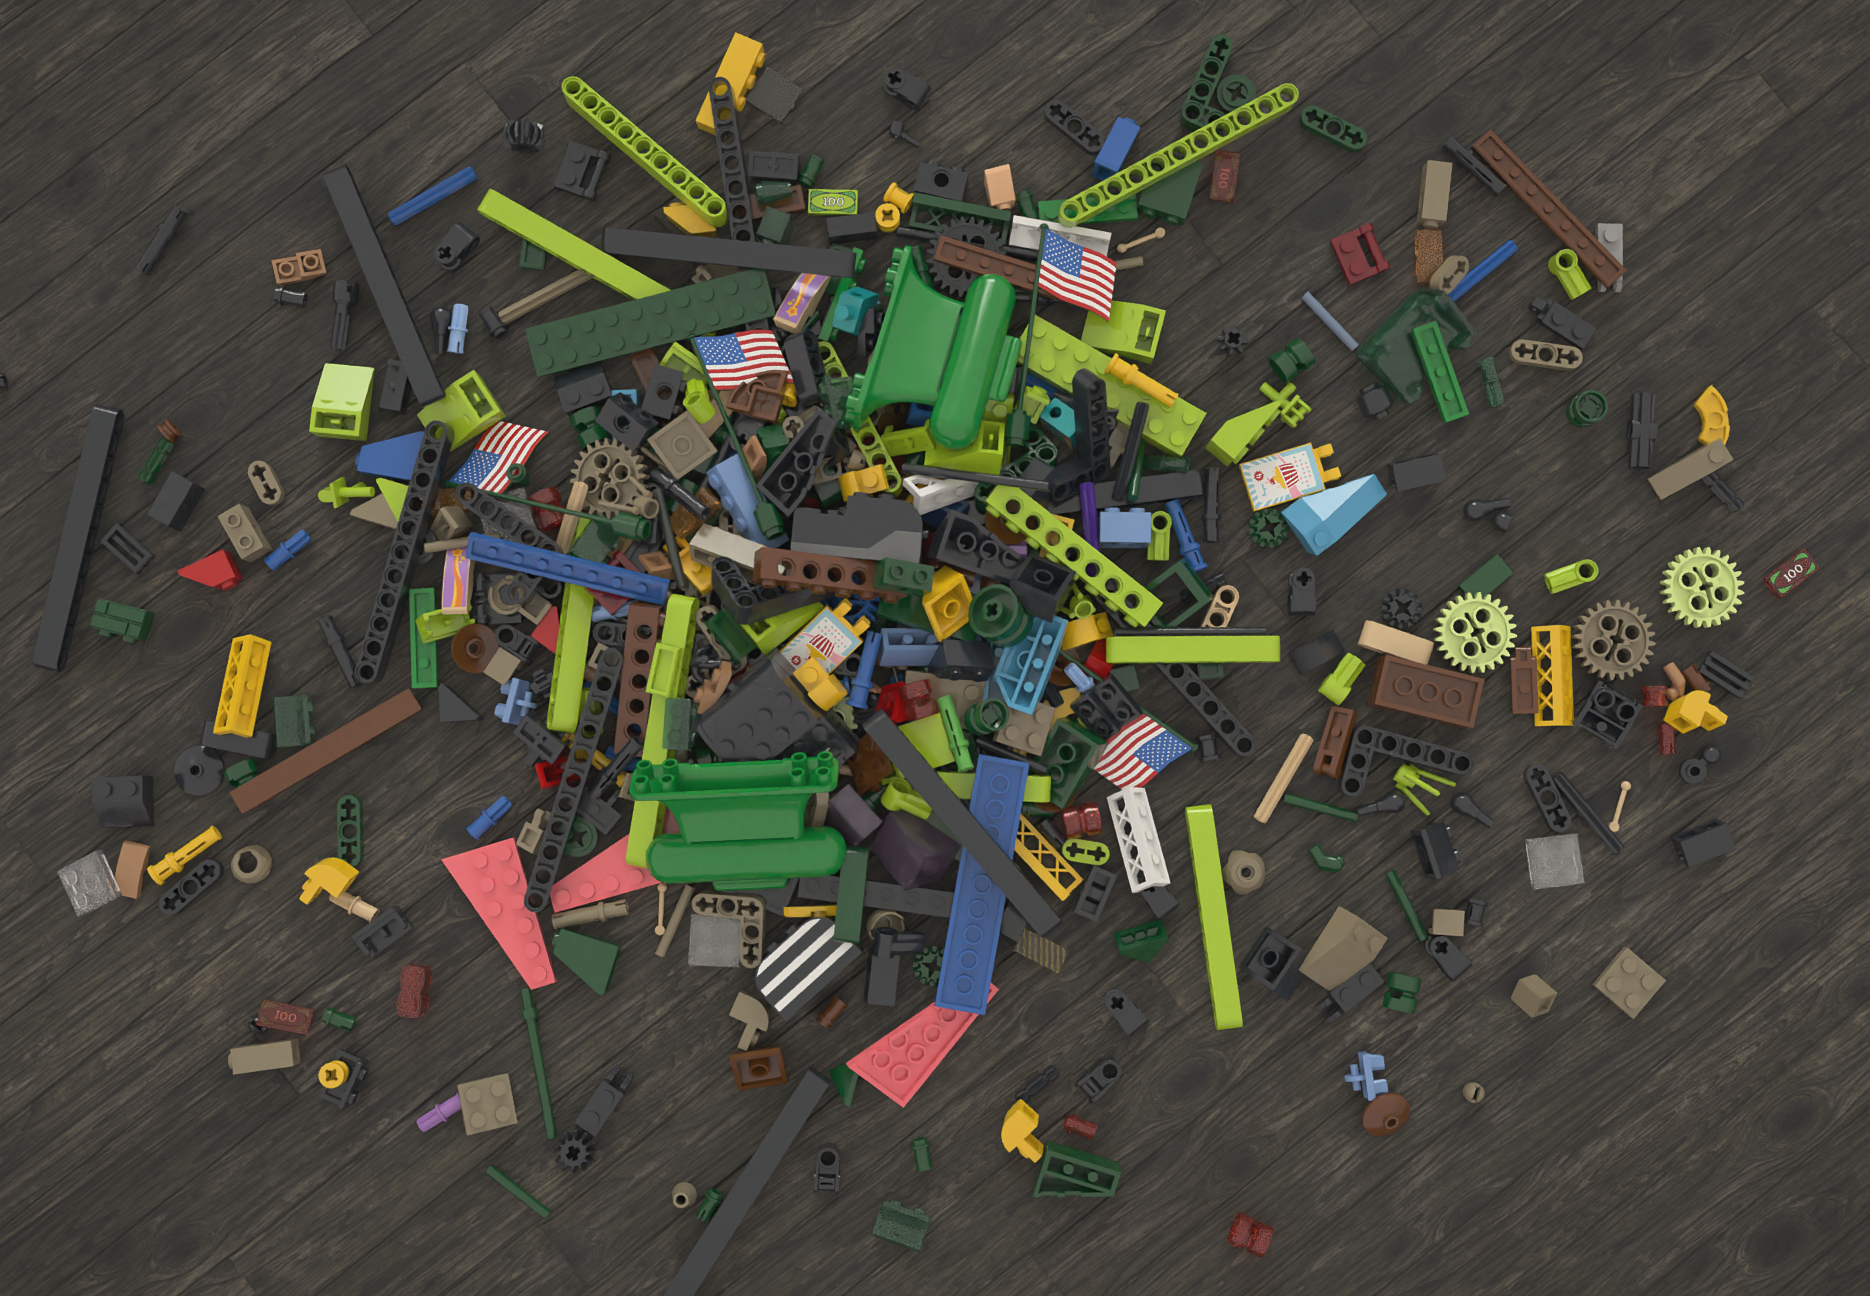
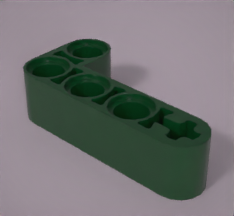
M1217 35L1212 39L1183 105L1179 121L1182 127L1192 132L1208 125L1210 121H1215L1225 116L1224 113L1209 107L1208 104L1233 47L1232 40L1226 35ZM1222 47L1223 50L1218 59L1215 57L1217 49ZM1209 67L1213 68L1216 71V74L1209 75L1206 73L1205 69ZM1199 89L1204 90L1207 96L1199 97L1195 91ZM1192 111L1196 113L1198 118L1189 119L1186 116V112ZM1221 128L1215 129L1216 133L1221 136L1224 130Z
M1030 426L1028 441L1036 442H1025V447L1021 448L1023 456L1001 469L999 475L1020 477L1022 471H1025L1036 457H1039L1055 468L1057 467V449L1038 427ZM979 483L975 487V507L980 513H986L985 508L987 505L983 502L996 485Z
M847 845L846 859L840 871L834 942L855 944L860 942L869 847Z

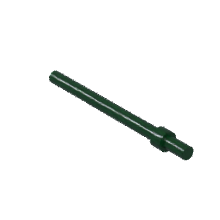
M527 987L520 989L524 1008L521 1009L523 1020H526L547 1139L557 1137L536 1022L538 1014L536 1006H533L531 989Z

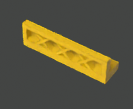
M1570 626L1531 627L1532 656H1536L1538 714H1534L1535 726H1574L1572 724L1574 709ZM1550 631V642L1544 647L1540 643V632ZM1545 655L1551 659V667L1547 672L1541 668V660ZM1546 680L1552 684V692L1548 697L1542 693L1541 687ZM1547 705L1553 709V721H1543L1542 710Z
M251 634L233 638L213 731L214 734L233 733L245 738L252 737L271 647L270 641Z
M1020 814V820L1022 821L1021 832H1017V835H1021V842L1016 837L1014 850L1049 888L1064 901L1083 879L1032 824ZM1024 825H1025L1031 832H1024ZM1024 835H1035L1039 839L1038 850H1028L1024 846ZM1042 844H1043L1049 851L1041 850ZM1032 853H1038V860ZM1041 853H1052L1056 857V869L1045 868L1041 864ZM1059 862H1060L1066 869H1059ZM1049 871H1056L1055 878L1050 874ZM1059 872H1070L1076 880L1065 889L1058 882Z

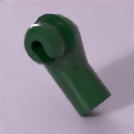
M732 413L728 417L731 425L736 417ZM725 421L714 433V439L719 444H723L729 434Z
M1319 844L1308 849L1311 857L1321 870L1338 872L1345 865L1343 857L1340 855L1334 857L1326 856Z

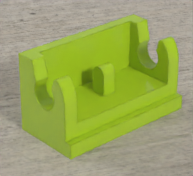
M674 342L659 365L684 372L683 380L687 382L694 378L696 380H703L707 384V379L698 358L677 342Z
M930 419L926 420L924 427L892 432L893 425L886 426L884 434L881 435V440L890 457L935 449L937 442L932 437L929 429Z
M471 604L469 605L468 614H442V609L424 613L415 621L423 644L454 636L462 627L468 624H475V619H470L469 611L472 608Z

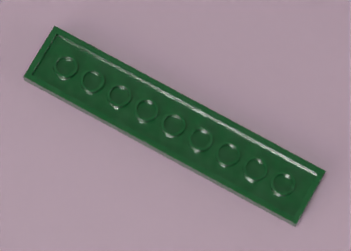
M755 268L529 327L525 331L536 374L540 378L686 340L689 334H695L698 337L775 317L776 309L766 270Z

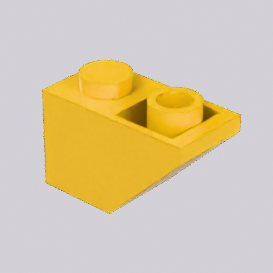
M677 202L670 204L669 207H663L666 218L688 236L718 237L717 227L709 225L692 209L684 205V203Z

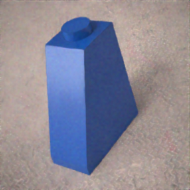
M1126 117L1124 119L1117 118L1095 160L1092 177L1104 181L1122 170L1141 128L1137 126L1134 120Z
M419 431L362 446L361 452L357 453L355 465L358 467L357 471L364 475L410 482L424 432Z

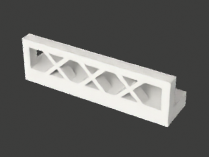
M1014 215L1009 246L1039 251L1041 236L1039 226L1042 223H1046L1050 231L1069 242L1097 251L1107 257L1111 238L1110 232L1076 226L1066 228L1060 223Z
M914 475L903 479V486L914 496L913 506L920 515L974 496L975 487L979 484L977 482L954 479L943 481L934 479L935 477ZM920 483L928 486L918 489L915 484Z
M1128 787L1107 797L1132 893L1140 892L1151 886L1170 884L1145 788ZM1124 798L1125 802L1123 813L1119 811L1117 800ZM1126 821H1128L1132 827L1129 836H1127L1124 831ZM1133 845L1138 850L1136 860L1132 859L1130 853ZM1139 869L1144 872L1146 882L1141 884L1138 883L1137 879Z

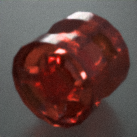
M1668 686L1641 687L1644 693L1643 707L1668 706V701L1665 699Z

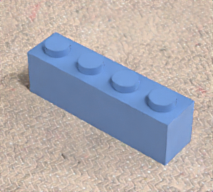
M739 454L730 457L706 472L710 485L718 492L723 507L729 511L736 529L742 533L745 539L764 544L769 548H777L789 541L786 533L770 541L766 540L765 536H762L753 515L759 501ZM760 491L764 502L767 501L762 492Z
M882 628L880 634L883 637L878 650L879 666H928L941 642L937 640L935 634L920 629ZM976 633L974 641L982 642L981 636Z

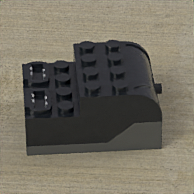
M854 492L853 496L847 495L846 516L841 515L842 512L836 510H826V514H822L820 509L795 508L791 551L875 562L887 557L921 564L923 539H928V529H922L921 516L912 504L903 500H895L893 495L880 494L879 498L869 497L868 493Z
M777 647L760 659L738 679L729 683L720 698L705 712L698 714L695 720L696 728L703 740L724 763L783 760L784 758H791L793 754L798 752L805 753L807 757H817L820 752L829 751L832 753L833 758L838 760L839 766H841L856 752L860 739L832 708L825 711L808 696L809 692L793 674L796 669Z

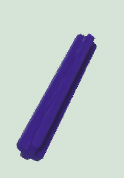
M1084 482L1079 485L1084 540L1100 552L1094 483ZM1092 563L1087 564L1088 576L1094 577L1097 573V568Z

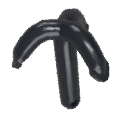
M708 644L696 650L690 660L691 673L693 678L703 685L704 679H707L701 674L700 669H719L722 660L730 662L731 669L737 670L741 667V662H737L738 666H734L735 662L731 659H710L705 654L711 652L714 647L712 644Z

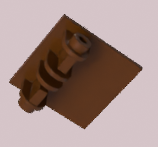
M868 733L859 740L856 752L847 759L859 795L864 794L869 789H871V792L880 791L881 780L893 772L888 756Z

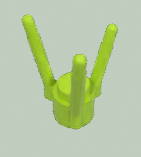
M1073 582L1072 590L1075 596L1070 601V609L1062 606L1060 611L1068 614L1070 618L1077 616L1080 619H1086L1092 612L1096 611V608L1093 606L1090 596L1083 595L1076 583Z
M1403 763L1393 777V780L1397 782L1395 787L1403 791L1426 816H1429L1430 812L1410 792L1407 786L1412 788L1417 784L1428 792L1439 796L1440 792L1419 780V775L1455 787L1456 783L1419 769L1411 763L1409 765Z

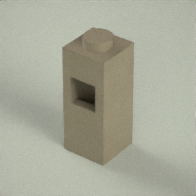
M1428 160L1422 167L1417 225H1423L1425 229H1438L1447 220L1452 163Z
M298 1038L238 1046L230 1049L231 1053L228 1056L229 1067L233 1069V1075L291 1067L301 1063Z

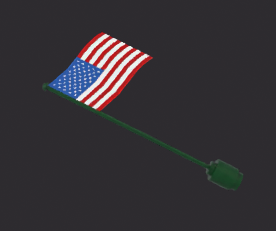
M1042 223L1039 226L1041 236L1017 409L1012 410V413L1006 414L1005 445L1016 448L1025 447L1030 430L1031 417L1027 416V412L1023 411L1022 407L1038 288L1063 302L1091 311L1109 322L1116 263L1097 251L1069 242L1050 231L1046 223Z
M749 330L718 337H696L695 334H689L687 341H690L759 501L756 510L753 512L762 536L766 537V540L777 539L785 534L784 521L778 507L774 503H770V501L764 502L759 489L756 487V481L717 391L735 390L743 381L748 384L757 378V373L767 370L787 371V383L794 384L772 330Z
M498 421L482 435L468 460L452 479H447L444 482V486L447 489L450 487L457 488L460 484L469 482L492 497L611 524L615 536L635 541L646 540L651 532V522L646 520L644 516L621 511L612 520L505 495L504 493L514 483L507 478L506 472L508 467L514 463L522 464L525 467L536 448L550 434L547 431ZM515 469L511 475H518L520 470Z
M1060 649V655L1075 663L1081 670L1098 682L1102 680L1100 676ZM1140 706L1143 714L1124 725L1119 733L1106 740L1109 744L1094 770L1122 790L1128 787L1140 788L1173 760L1190 750L1196 752L1199 748L1198 744H1193Z

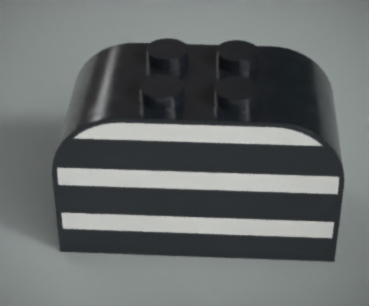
M813 916L801 925L797 921L785 932L787 938L784 941L778 938L766 949L768 955L757 967L755 980L759 992L785 1022L864 950L860 944L833 941L834 917Z

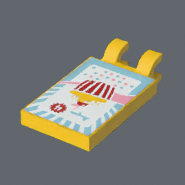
M1311 443L1239 464L1253 512L1322 492V490H1325L1324 483L1339 479L1341 474L1338 467L1324 472L1320 461L1321 458L1331 456L1334 453L1331 443L1313 449Z
M845 597L834 609L827 604L780 652L796 670L814 656L827 673L830 674L863 642L859 635L870 626L871 622L863 615L852 626L843 617L853 605Z

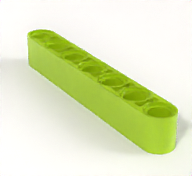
M819 342L818 345L821 353H831L828 359L823 360L830 392L845 419L847 412L846 403L840 400L844 394L852 395L854 388L832 345L828 342ZM833 373L842 374L838 381L829 380ZM868 416L860 430L853 429V423L846 422L861 452L866 456V462L869 467H873L875 460L878 458L886 459L884 470L887 481L895 479L898 483L895 488L882 492L883 494L898 497L903 491L901 477L870 417ZM872 436L875 438L874 443L870 446L862 444L866 437Z
M1280 636L1106 637V663L1280 662Z

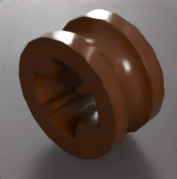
M166 418L164 420L165 423L163 425L159 424L157 428L165 438L173 443L175 437L182 436V433L171 420Z

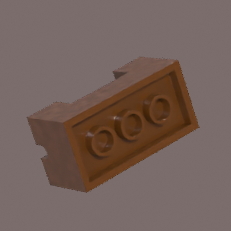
M1389 655L1377 658L1373 675L1374 682L1370 687L1366 706L1417 716L1462 730L1474 728L1485 679Z

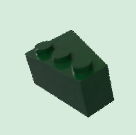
M1048 1140L1033 1185V1197L1057 1195V1197H1065V1195L1114 1197L1121 1175V1165L1119 1162Z

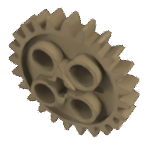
M605 438L604 443L600 440H595L596 447L588 444V453L579 452L583 459L581 461L574 460L579 467L578 469L571 470L572 473L576 474V478L571 479L570 482L581 481L588 485V491L582 507L583 510H589L591 515H598L604 518L607 516L608 519L613 520L614 516L618 515L621 510L599 506L598 502L603 501L631 507L634 500L642 496V493L633 485L629 477L633 476L645 489H648L649 486L643 484V480L648 479L649 476L642 472L648 466L640 464L644 457L636 456L638 450L633 452L618 439L612 441V439ZM607 457V465L603 468L602 461ZM625 468H627V469H628V475H627V477L624 479L623 476H622V473H623V470H624ZM596 479L597 486L592 490V482ZM616 490L617 498L613 501L612 493Z
M1609 600L1603 601V607L1600 603H1596L1593 605L1594 610L1591 608L1586 609L1585 612L1588 617L1579 616L1578 619L1582 625H1574L1573 627L1579 631V634L1571 636V638L1578 640V644L1573 645L1572 648L1580 650L1575 658L1583 657L1584 659L1580 666L1589 665V674L1598 671L1597 678L1599 679L1603 678L1606 674L1607 681L1613 680L1615 676L1617 680H1624V674L1628 678L1633 677V670L1641 672L1642 668L1639 664H1649L1645 656L1654 654L1648 647L1656 645L1655 642L1649 641V637L1655 635V632H1648L1647 630L1652 623L1644 624L1643 622L1647 615L1642 614L1638 616L1639 607L1629 610L1630 602H1626L1621 606L1620 600L1613 601L1612 605ZM1603 618L1608 619L1610 622L1608 631L1603 629L1601 625ZM1619 619H1620V620L1622 621V624H1621V626L1618 628V625H1619V622H1618V621H1619ZM1627 627L1633 630L1634 635L1632 639L1627 638L1625 635ZM1611 636H1614V640L1617 641V644L1613 645V641L1610 640ZM1595 641L1599 642L1602 646L1600 654H1597L1593 649ZM1618 650L1623 651L1625 654V661L1623 663L1617 659ZM1607 654L1609 659L1608 661L1605 660Z

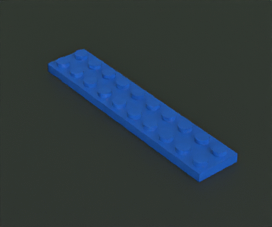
M979 754L969 811L1012 860L1029 763ZM964 846L962 847L935 1006L985 1015L1006 895Z

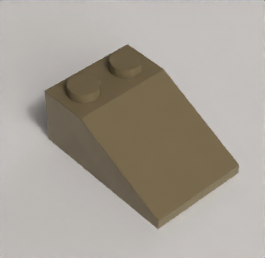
M906 670L904 683L906 684L914 719L907 721H916L941 713L937 699L951 695L961 728L967 729L964 723L965 711L970 705L983 701L985 681H951L949 679H939L928 671Z
M1339 906L1298 970L1328 991H1332L1372 962L1388 938L1360 917Z

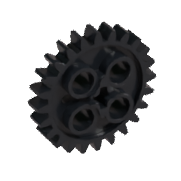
M961 217L960 224L951 219L952 227L950 228L942 224L945 232L942 234L935 231L939 239L937 241L930 240V243L935 247L934 249L927 250L928 253L933 254V258L928 259L927 263H934V267L929 270V273L937 272L938 274L934 281L942 279L941 289L948 285L950 286L949 294H952L957 289L959 290V297H962L964 291H968L971 283L979 275L971 273V278L967 279L966 271H963L959 278H953L948 272L950 266L934 261L941 235L961 242L962 236L966 235L968 244H970L973 237L980 236L985 241L983 249L1002 255L1006 254L1005 251H999V247L1004 244V241L996 242L995 240L999 233L991 235L992 225L985 229L983 228L984 220H981L976 225L974 217H971L969 223H966L964 217Z

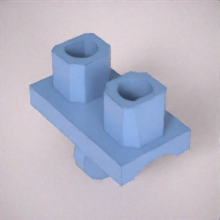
M513 678L506 685H501V693L507 694L508 699L506 704L498 703L496 705L495 716L501 718L502 722L519 725L523 716L528 713L529 707L537 709L538 704L531 703L533 693L530 692V683Z
M1366 1051L1358 1052L1360 1073L1358 1071V1064L1350 1065L1351 1074L1344 1075L1346 1082L1353 1083L1354 1091L1361 1090L1360 1081H1362L1364 1098L1372 1101L1376 1096L1388 1093L1386 1079L1373 1080L1372 1073L1374 1070L1385 1069L1384 1057L1379 1054H1369Z

